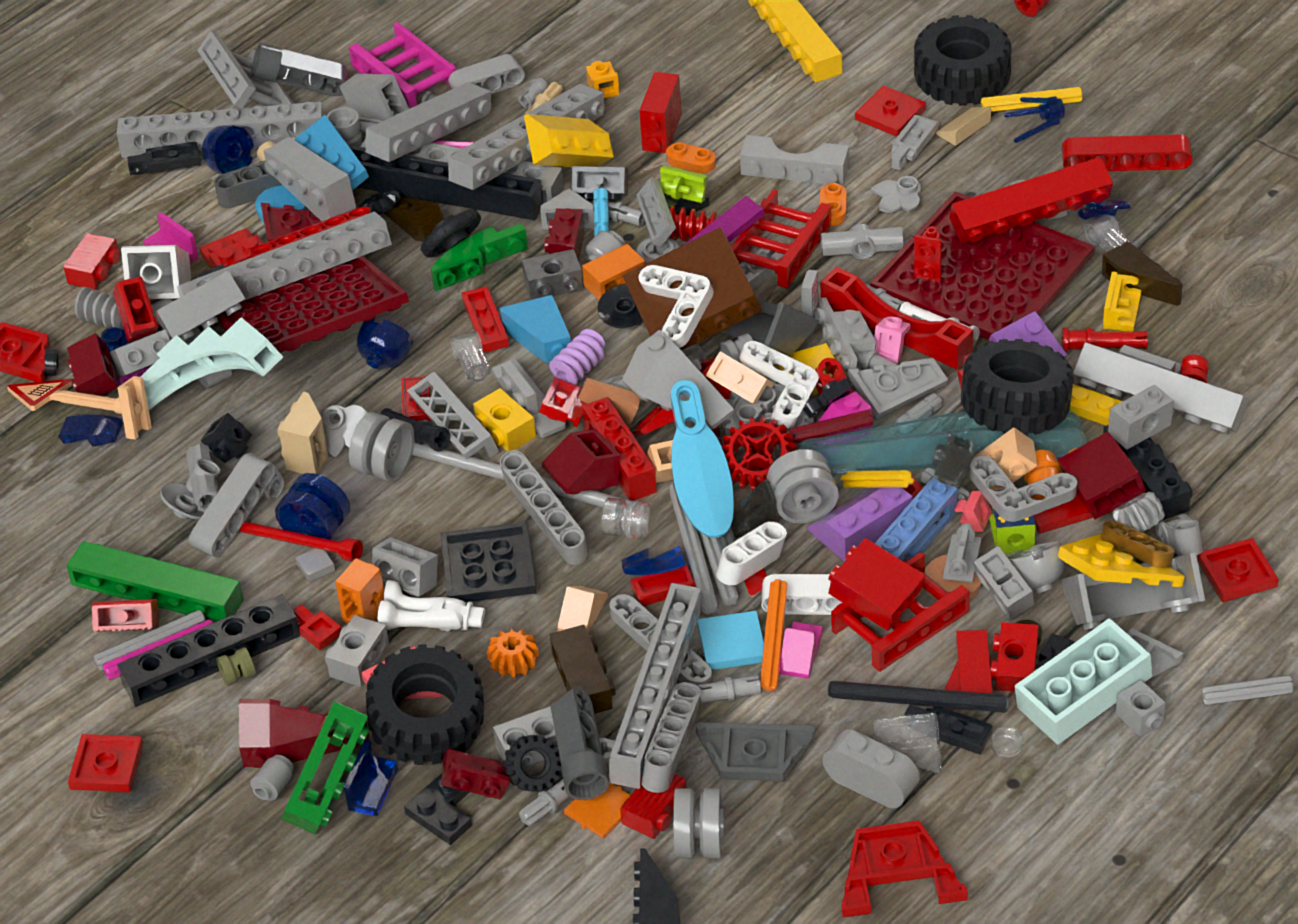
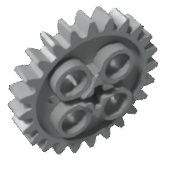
M771 379L770 381L774 383L773 387L766 386L756 404L731 392V399H726V401L732 406L735 413L722 422V426L725 428V435L731 436V427L739 429L740 420L745 422V424H749L751 416L755 418V422H760L761 417L764 416L767 423L772 420L771 416L775 405L786 386L781 383L776 384ZM789 394L795 400H802L797 394ZM786 408L783 414L788 415L791 410ZM802 411L796 424L791 428L814 423V417L809 419L806 413ZM778 444L774 447L772 456H776V450H782Z

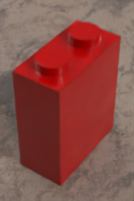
M653 73L639 110L642 151L666 153L667 148L671 145L682 115L679 74Z
M865 538L858 547L855 545L851 547L845 557L846 561L841 566L836 565L828 577V580L831 581L828 594L886 631H889L921 593L925 575Z

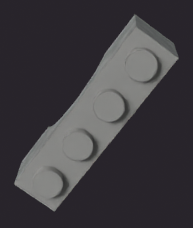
M746 135L740 153L741 175L823 184L838 183L843 186L849 168V145L822 143L813 151L794 154L782 151L776 147L771 137Z

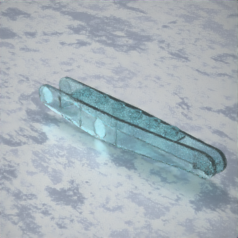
M959 412L828 437L806 439L798 445L797 450H814L821 453L826 458L831 473L923 469L928 467L942 468L970 465L972 457L1004 434L1002 431L996 430L994 432L989 430L985 425L980 426L966 412ZM1069 412L1066 418L1050 431L1044 430L1041 434L1036 435L1034 433L1027 434V437L1034 441L1035 451L1049 450L1056 457H1063L1072 449L1079 448L1087 443L1085 434L1080 430V419L1073 412Z

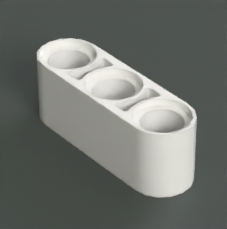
M766 522L725 547L717 568V579L726 585H737L780 557L787 534L784 526L777 522Z
M773 574L763 579L761 606L765 612L768 609L770 583L775 579L786 581L788 584L785 614L831 615V611L842 602L828 594L831 582L828 580L830 574Z

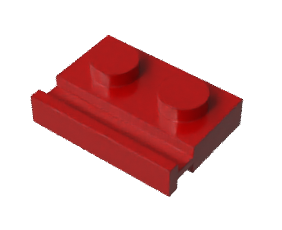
M554 377L539 413L546 415L551 420H559L564 423L566 420L574 422L573 426L577 427L582 417V406L587 404L578 399L581 387Z

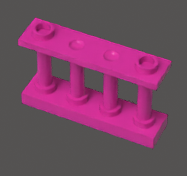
M396 22L393 24L395 33L393 39L371 50H365L358 43L349 46L351 66L360 74L394 75L410 109L417 106V94L442 81L449 85V77L457 68L453 63H449L412 34L408 28ZM399 46L405 50L385 62L377 59ZM412 58L419 61V63L400 73H394L391 70ZM428 69L434 73L414 85L405 82Z

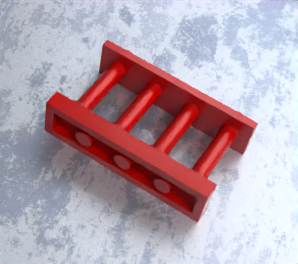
M773 189L769 196L762 200L760 205L765 215L742 232L734 244L730 246L739 264L745 262L774 270L775 274H777L778 286L788 289L820 243L821 233H827L830 229L831 205L821 203L817 210L811 214L778 205V191ZM777 215L806 223V225L798 229L773 222L772 219ZM765 230L794 238L795 241L788 245L760 236ZM753 246L784 254L782 259L775 260L750 253L749 251Z
M922 552L904 561L924 574L925 555ZM924 574L923 588L938 601L931 606L924 607L915 599L908 609L916 616L907 622H902L898 619L891 628L893 631L886 636L879 637L859 620L863 615L844 603L838 604L831 611L832 632L836 635L846 627H850L871 645L872 666L881 672L970 612V591L961 585L952 592H947Z

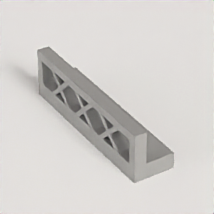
M432 372L407 390L410 397L437 427L443 426L448 429L450 420H457L461 424L459 429L448 430L450 432V442L465 459H468L480 449H483L490 458L499 452L490 433L435 372ZM430 386L432 390L431 397H419L418 394ZM443 404L446 408L445 413H434L435 405ZM464 436H471L475 441L464 448L462 445Z

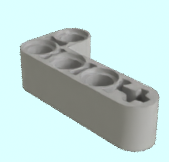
M251 453L243 455L193 528L189 537L190 545L213 557L221 556L261 496L274 501L283 492L285 481L275 465Z

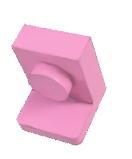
M887 317L876 325L874 335L876 341L875 351L879 352V356L894 363H898L901 360L904 337L910 330V323L902 322V319L898 317Z

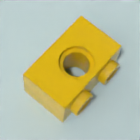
M501 388L473 403L474 417L490 433L495 444L503 447L507 452L516 450L536 438L534 417Z

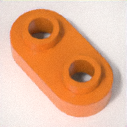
M676 142L666 150L667 163L673 167L701 174L709 173L716 167V155L709 149Z
M829 183L823 186L820 190V204L831 205V226L840 225L846 220V189L838 183Z

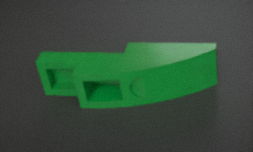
M520 223L499 232L491 226L456 244L431 267L433 289L438 291L484 274V265L527 250V237L524 226Z

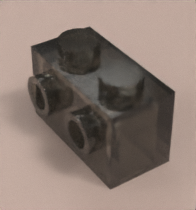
M948 432L944 444L938 443L932 456L931 465L935 466L934 475L938 476V481L948 486H954L955 483L962 485L975 454V442Z

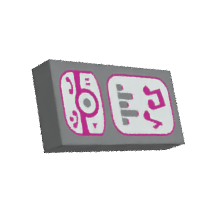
M808 269L801 286L802 312L815 318V309L819 307L818 271Z

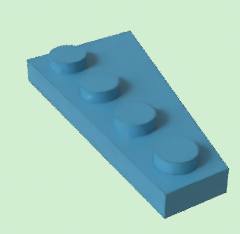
M323 115L294 139L348 174L352 190L369 177L366 169L326 115Z

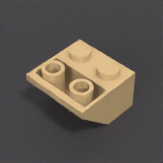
M303 392L297 402L292 404L286 419L280 422L278 436L281 441V454L284 457L286 470L317 477L329 456L322 418L309 393Z

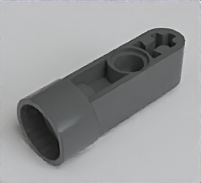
M261 42L255 51L251 75L254 78L279 82L331 96H342L343 94L339 86L348 80L347 69L340 63L284 50L280 47Z
M575 686L551 703V713L561 760L565 791L573 799L589 800L602 795L609 786V780L591 699L581 687Z

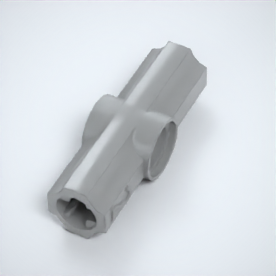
M857 224L849 231L821 233L822 256L852 254L855 258L864 260L872 257L875 252L899 251L903 248L902 227L872 229L866 224Z
M199 443L194 447H189L186 453L190 475L186 487L193 493L194 503L197 504L198 510L205 512L219 491L217 478L221 469L214 463L209 447Z

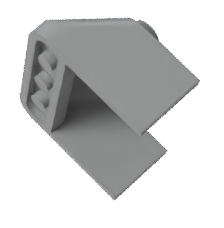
M1196 552L1173 558L1172 565L1170 566L1185 575L1183 587H1172L1171 582L1166 580H1160L1159 586L1148 585L1138 578H1132L1131 583L1095 581L1083 574L1061 579L1063 592L1077 625L1083 624L1084 630L1096 628L1101 624L1102 620L1109 618L1113 619L1171 608V613L1190 610L1188 604L1205 601ZM1148 563L1140 564L1143 567L1152 566Z

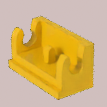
M1112 272L1104 307L1103 329L1134 331L1141 290L1128 288L1126 284L1137 285L1139 283L1138 278Z

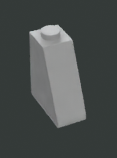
M355 74L339 86L349 108L356 110L357 113L367 118L386 120L409 109L392 74Z

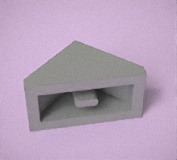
M570 188L541 205L542 229H549V220L554 219L556 208L582 209L584 229H594L595 227L594 205Z

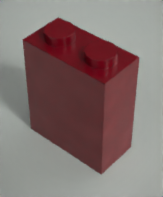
M1109 432L1057 459L1062 472L1073 475L1076 478V494L1094 520L1146 492L1139 472Z

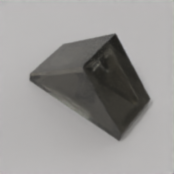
M764 480L733 509L731 528L736 538L743 537L766 522H777L776 500L769 481Z

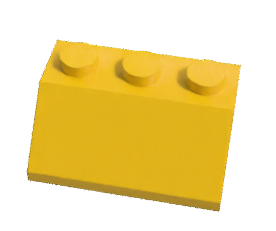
M524 115L533 165L599 167L614 158L609 133L589 119Z

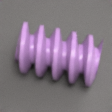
M592 329L582 330L566 348L562 349L549 362L552 374L556 378L576 385L579 380L584 378L585 374L591 371V368L598 364V361L603 360L605 357V341L603 337Z

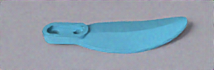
M681 380L673 385L670 394L676 424V432L671 450L674 486L681 507L692 525L702 534L718 538L728 532L733 520L734 499L731 475L722 447L713 431L705 423L698 387L691 381ZM686 394L690 399L682 401L679 396ZM692 421L695 423V426L689 428L685 425V422Z

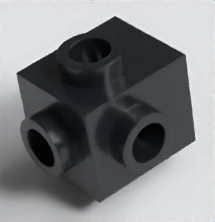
M226 413L211 424L200 441L207 445L217 458L226 463L234 457L239 459L249 448L246 444L252 434L245 429L242 423L233 418L229 413Z

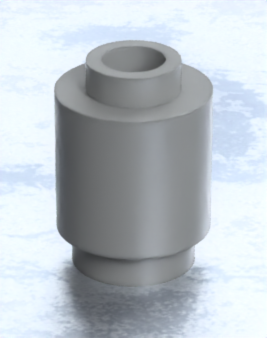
M274 755L273 758H268L250 782L253 793L262 800H275L292 779L294 767L291 761L282 755Z

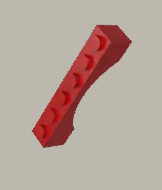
M837 266L820 281L821 298H827L833 312L845 310L860 311L867 326L875 331L876 325L884 318L898 317L902 319V322L910 323V330L905 334L903 345L934 358L945 365L958 370L964 364V356L973 352L974 330L951 319L925 321L905 315L876 296L858 276Z

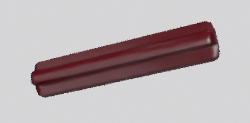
M865 410L794 427L789 430V433L791 432L794 440L792 442L801 443L872 426L874 420L872 412Z

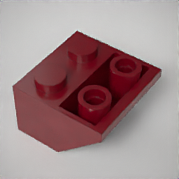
M597 429L570 433L542 462V468L565 494L574 495L582 491L604 490L607 487L618 486L621 455Z

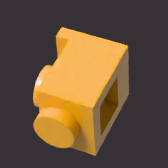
M595 61L590 66H586L589 87L604 92V98L619 95L618 74L614 71L610 61L604 63L602 61ZM608 82L610 87L599 89V84Z

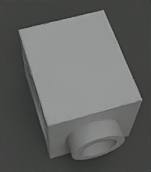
M1140 680L1117 694L1116 715L1141 737L1149 731L1157 730L1164 723L1166 702Z

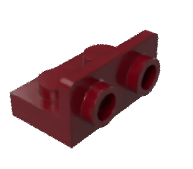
M448 748L444 754L441 785L501 800L510 784V777L505 775L506 766H503V762Z

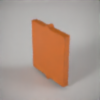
M609 783L607 790L596 798L589 800L575 799L564 809V814L581 824L582 829L587 828L604 839L621 822L620 807L629 798L630 794L623 791L622 786H615Z

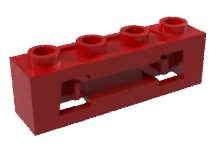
M606 397L583 405L584 431L597 429L621 455L618 483L628 499L635 501L657 493L654 466L609 398Z

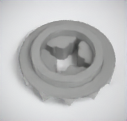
M648 238L639 244L637 253L645 260L646 264L662 256L661 254L664 255L679 248V246L673 239L667 238L663 245L659 247L653 244L651 238Z

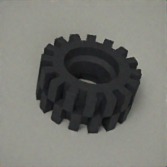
M528 735L519 737L517 741H513L510 744V749L506 750L504 754L507 756L506 760H503V766H506L505 775L510 777V782L513 785H516L521 790L540 792L545 788L549 789L553 786L552 783L554 781H558L560 778L558 774L562 772L558 746L554 745L551 739L540 735ZM530 751H537L544 758L543 770L534 776L528 775L522 768V759Z

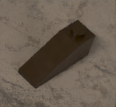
M401 197L396 206L384 212L388 218L415 241L423 242L433 232L432 229L444 219L438 202Z

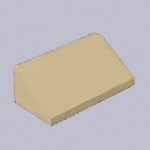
M972 107L938 130L936 135L956 146L991 122V108Z

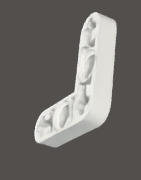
M657 265L646 266L638 276L643 289L651 294L678 300L661 332L675 343L678 348H681L689 341L714 294L713 287L708 278L701 275ZM674 281H683L678 288H669ZM694 308V312L691 315L681 316L685 309Z
M746 342L739 357L742 364L786 386L772 412V419L777 420L778 426L784 424L786 428L793 427L817 384L818 373L813 368L760 342ZM773 364L781 365L785 368V370H778L773 366ZM789 394H797L802 400H795ZM786 408L791 410L788 415L783 414Z

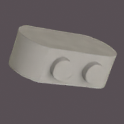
M852 729L842 731L822 757V763L826 772L836 783L888 808L900 807L920 780L916 765L907 755Z

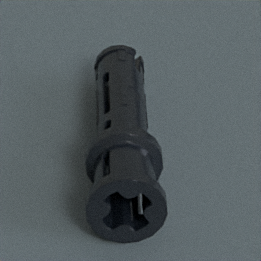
M385 408L380 413L389 417L390 420L395 418L410 423L414 429V441L417 444H427L432 450L440 452L450 442V432L443 426L435 427L428 420L417 421L390 408Z

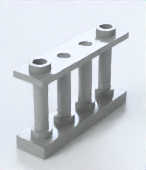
M210 31L197 51L235 106L243 108L249 99L265 106L294 104L279 82H270L252 77L251 70L255 49H252L248 57L245 58L231 52L220 35Z

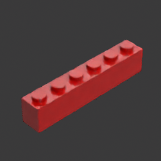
M1101 157L952 203L949 218L961 244L969 241L977 242L985 236L994 233L1002 234L1010 228L1019 225L1027 226L1033 221L1044 217L1049 219L1066 210L1074 211L1085 204L1092 202L1100 203L1110 197L1113 181Z

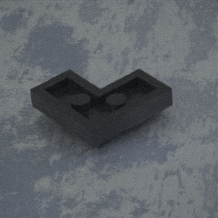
M441 773L404 806L405 814L447 844L452 845L472 827L471 818L454 807L470 792L441 785Z

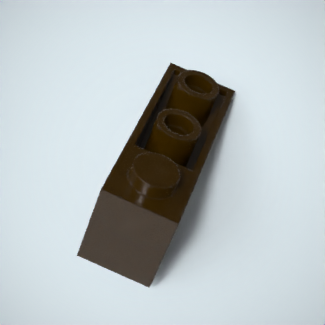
M1129 241L1103 254L1102 275L1109 281L1112 272H1117L1120 275L1134 276L1139 279V283L1137 285L1126 284L1128 288L1140 289L1141 295L1176 306L1181 305L1182 283Z

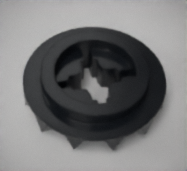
M386 189L365 199L360 207H369L371 213L375 211L379 215L396 206L401 196L396 189Z

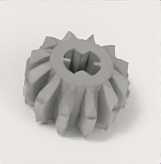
M1152 492L1142 493L1119 506L1113 512L1114 521L1124 523L1140 532H1144L1157 525L1165 516L1160 500Z

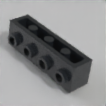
M1109 425L1104 426L1103 434L1108 432ZM1151 437L1129 449L1124 448L1117 442L1139 472L1146 489L1144 493L1152 492L1160 500L1165 515L1162 520L1189 511L1192 489L1189 483L1183 481L1179 476L1175 465L1172 462L1170 463L1164 456L1159 444H1155Z

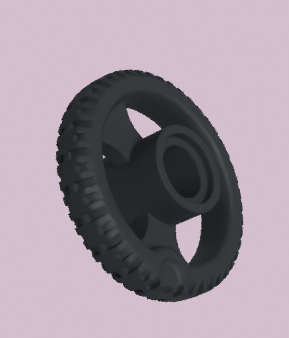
M469 209L455 216L450 215L440 221L432 229L433 232L423 241L420 248L423 255L427 258L436 257L468 238L480 224L481 216L478 211Z

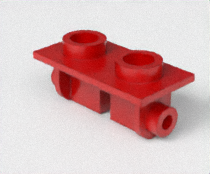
M928 227L922 236H914V277L941 282L942 240L939 239L940 233L935 227Z

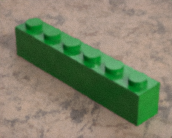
M82 541L66 565L71 585L127 600L157 599L158 608L185 615L201 610L205 619L212 622H217L236 614L244 601L239 580L156 560L152 557L132 554L124 550H116L101 544Z

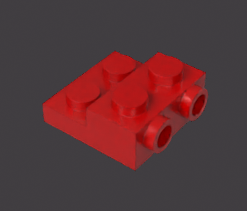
M245 228L201 246L199 250L201 257L211 269L221 264L226 268L250 259V249L263 244L257 234L253 236Z

